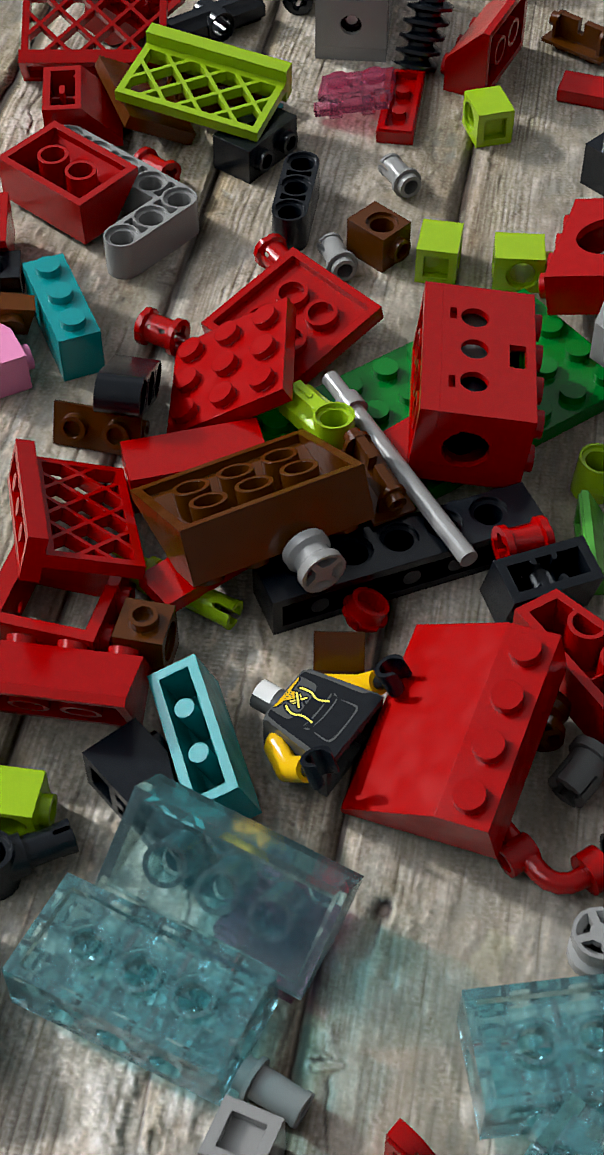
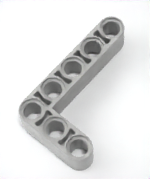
M63 125L138 167L137 178L121 210L128 215L108 227L103 234L107 271L112 277L117 279L134 278L198 234V197L192 188L82 127Z

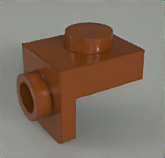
M0 292V323L11 328L14 334L27 335L36 312L35 295Z

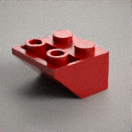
M81 65L43 67L42 114L44 127L53 121L62 125H76L114 146H124L123 123L100 79Z

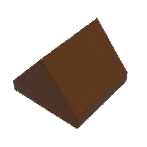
M314 630L313 670L323 674L364 673L365 631Z

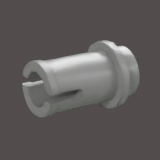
M389 153L380 160L386 168L383 165H378V170L392 184V190L397 196L410 198L419 192L421 176L416 169L409 168L396 153Z
M335 232L324 234L319 239L322 244L317 243V248L326 261V269L343 281L350 280L357 271L358 261L356 256L346 249L339 234Z
M249 1055L235 1074L231 1088L239 1092V1100L244 1102L253 1101L268 1112L285 1118L288 1126L296 1129L307 1114L315 1093L305 1090L269 1066L270 1059L266 1056L258 1060L254 1056Z

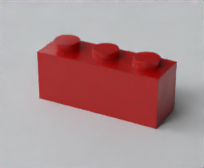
M257 417L121 441L123 469L133 512L139 513L140 511L132 499L131 489L264 443Z

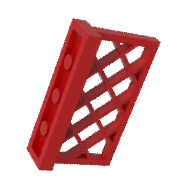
M23 0L21 49H18V65L23 80L43 81V67L81 65L100 79L94 67L99 55L132 65L142 50L137 42L146 35L150 24L159 23V25L167 27L168 0ZM32 3H48L53 10L43 19L39 20L32 13ZM73 3H84L89 8L77 20L65 11ZM109 3H119L125 8L114 20H111L101 11ZM145 3H160V11L149 21L138 11ZM61 15L71 26L57 37L47 26ZM132 15L143 26L129 37L119 26ZM94 16H98L107 26L93 37L83 26ZM78 31L88 43L81 49H70L64 43ZM114 31L124 43L117 49H106L101 42ZM40 32H43L52 41L45 49H30V41ZM147 63L149 70L161 67L154 63Z
M16 438L7 481L19 580L39 583L42 568L143 580L146 563L124 469L39 457L36 455L35 441ZM51 475L59 476V477H61L62 479H59V480H58V479L52 477ZM99 482L112 483V484L107 485V486H104V485L100 484ZM78 487L81 490L87 492L88 494L83 495L82 493L76 491L74 488ZM57 496L66 501V503L62 504L52 497ZM104 502L105 504L111 506L114 509L109 510L104 506L100 505V503ZM83 511L93 518L87 519L78 514V512ZM61 520L71 527L65 529L55 522ZM110 527L120 534L114 535L104 528ZM87 536L98 544L92 545L82 538ZM65 546L75 553L56 551V549ZM114 552L124 559L114 558L109 554Z

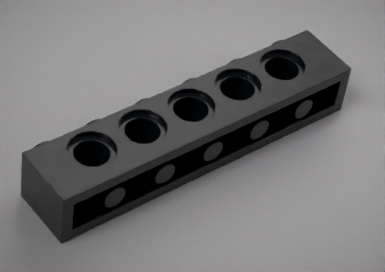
M523 482L502 488H494L485 493L440 505L478 554L476 561L470 566H461L422 513L416 512L376 527L372 525L363 526L352 533L330 537L331 548L340 552L346 561V568L340 579L328 589L316 593L305 591L297 580V573L290 571L282 560V554L272 557L268 564L252 569L253 593L273 635L342 615L343 599L347 595L353 594L355 589L359 587L374 589L388 601L490 569L492 562L496 560L491 544L493 527L504 524L510 528L529 523L533 516L543 515Z

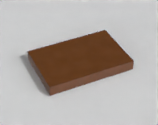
M99 55L94 67L126 129L185 145L192 144L196 132L190 122L115 100V89L131 67V64ZM166 77L155 80L159 87L167 85ZM147 82L132 86L130 90L143 92L151 88ZM174 95L165 97V99L174 102Z

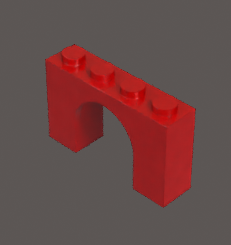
M604 198L575 199L570 214L564 216L562 233H557L555 250L553 253L548 254L546 272L540 273L539 296L541 299H546L548 315H598L604 302V255L600 254L604 251Z

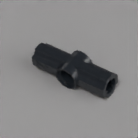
M199 0L192 10L168 18L167 27L204 38H211L218 42H224L232 36L235 29L259 21L263 16H266L265 4L263 0Z

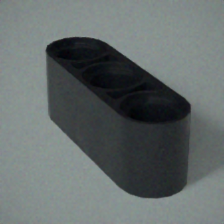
M296 151L287 155L272 204V233L282 235L286 240L289 250L292 247L299 251L306 248L319 199L320 161L317 155L308 151Z
M116 354L97 374L93 394L94 412L142 418L158 396L162 371L161 360Z

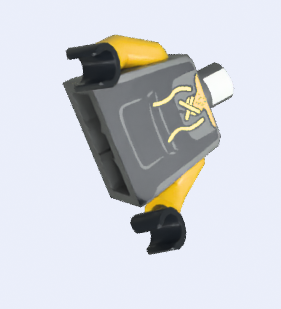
M399 654L388 655L378 662L375 670L360 674H323L312 669L303 670L286 690L266 679L262 680L252 693L250 706L265 714L263 719L264 751L277 778L282 782L308 783L312 789L327 797L365 750L383 707L384 697L381 695L387 692L390 697L396 698L403 693L405 687L400 679L412 676V671L403 657Z

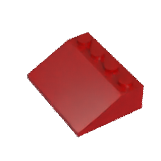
M510 622L417 624L403 656V659L412 671V676L400 679L405 688L399 697L394 698L387 695L340 809L344 814L497 859L567 669L562 635Z

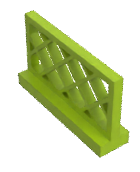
M151 23L146 31V44L115 89V100L258 142L280 102H286L292 93V63ZM147 63H154L161 67L149 70ZM181 73H188L196 77L184 80ZM172 75L176 80L175 83L161 87L155 81ZM147 82L151 88L143 92L130 90L132 86ZM219 82L232 87L219 90L216 83ZM208 85L212 93L194 97L190 90ZM183 93L186 100L176 103L165 99V97ZM251 93L263 95L266 98L255 101ZM243 96L247 102L230 108L226 100ZM218 103L221 111L207 113L200 108ZM254 114L257 120L251 126L238 122L236 118Z

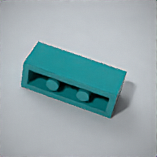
M63 253L54 256H44L37 260L22 263L27 295H35L36 312L34 316L64 382L98 373L105 366L101 331Z
M195 653L148 675V682L188 811L213 836L261 814L262 810L219 682Z

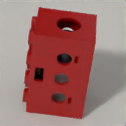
M425 281L412 347L407 463L420 479L502 488L521 482L524 472L531 473L535 457V445L532 444L533 438L541 439L545 424V411L538 410L537 405L540 406L543 397L544 377L537 376L542 365L543 345H536L541 335L542 315L535 314V295ZM447 447L471 451L467 454L459 455L449 451Z

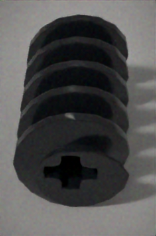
M447 0L408 2L407 6L416 13L415 16L403 18V21L412 28L411 31H401L399 33V36L408 41V43L404 46H396L395 50L402 54L404 58L403 60H393V62L412 70L435 71L438 65L430 57L440 56L442 50L434 43L443 42L446 38L445 34L438 28L448 27L450 24L449 19L443 16L442 13L452 12L454 6Z

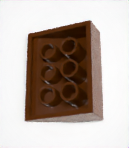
M304 429L130 490L134 503L173 567L193 587L215 585L223 581L225 575L243 568L255 569L268 564L272 557L282 554L291 538L306 529L318 528L323 530L327 536L333 534L345 535L356 531L359 528V524L375 519L364 463Z

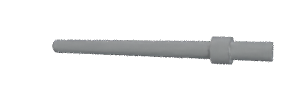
M336 371L327 372L322 378V383L336 400L335 402L346 403L355 411V427L361 431L368 432L383 459L399 483L406 489L409 498L460 565L467 567L473 564L478 557L477 552L367 412L368 405L357 390L350 389Z

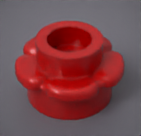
M359 587L355 589L353 594L347 595L343 599L342 613L347 624L353 630L374 633L379 628L386 626L389 603L376 590L368 587Z

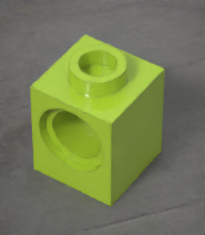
M498 85L465 90L462 124L475 148L512 143L515 109L502 87Z
M423 218L416 248L414 282L425 283V281L456 284L462 252L464 223Z
M495 232L492 256L493 290L517 292L525 288L530 293H539L540 273L546 272L548 254L553 253L552 251H545V234Z
M0 765V830L8 835L18 832L19 836L54 824L58 799L56 794L50 792L46 771Z

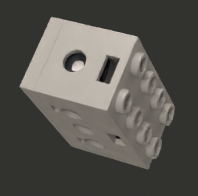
M315 0V58L386 62L394 0Z

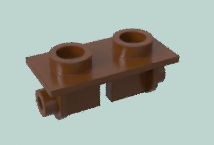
M564 9L553 11L549 18V24L553 25L552 30L541 37V41L554 46L557 50L581 57L590 64L601 66L604 63V27L588 21L585 23L584 31H582L583 18Z
M54 400L53 443L122 455L121 441L143 438L149 434L150 422L148 420L94 412L91 405Z
M357 427L348 430L343 436L345 442L341 451L365 465L375 519L370 520L372 526L376 527L416 512L417 508L407 495L406 489L399 483L372 442L368 432L361 431Z

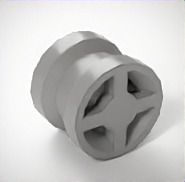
M310 528L299 532L291 538L282 552L284 563L290 571L297 573L298 582L305 591L310 593L321 592L331 587L340 579L346 568V561L338 550L331 548V541L324 531L318 528Z
M601 906L590 907L580 912L574 919L566 950L568 963L574 972L584 979L595 982L604 981V907ZM593 944L596 947H600L603 953L588 948L587 945Z

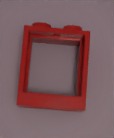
M14 543L0 570V640H6V635L9 633H17L36 638L38 640L37 644L56 646L57 640L69 639L87 644L88 650L108 652V647L113 645L111 636L126 597L135 599V588L130 587L129 578L50 568H42L39 583L21 581L18 578ZM36 584L100 597L86 629L21 616Z

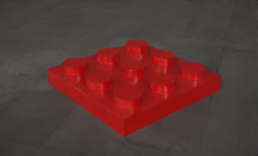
M292 247L203 320L201 325L205 334L227 321L237 320L256 311L262 305L272 304L288 297L297 308L293 383L301 380L307 384L384 317L382 306Z
M288 297L272 304L262 305L248 315L234 321H227L218 328L201 336L191 337L177 346L167 433L249 419L293 401L297 308Z

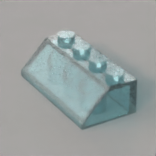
M159 773L134 787L92 891L301 1000L337 937L364 876Z

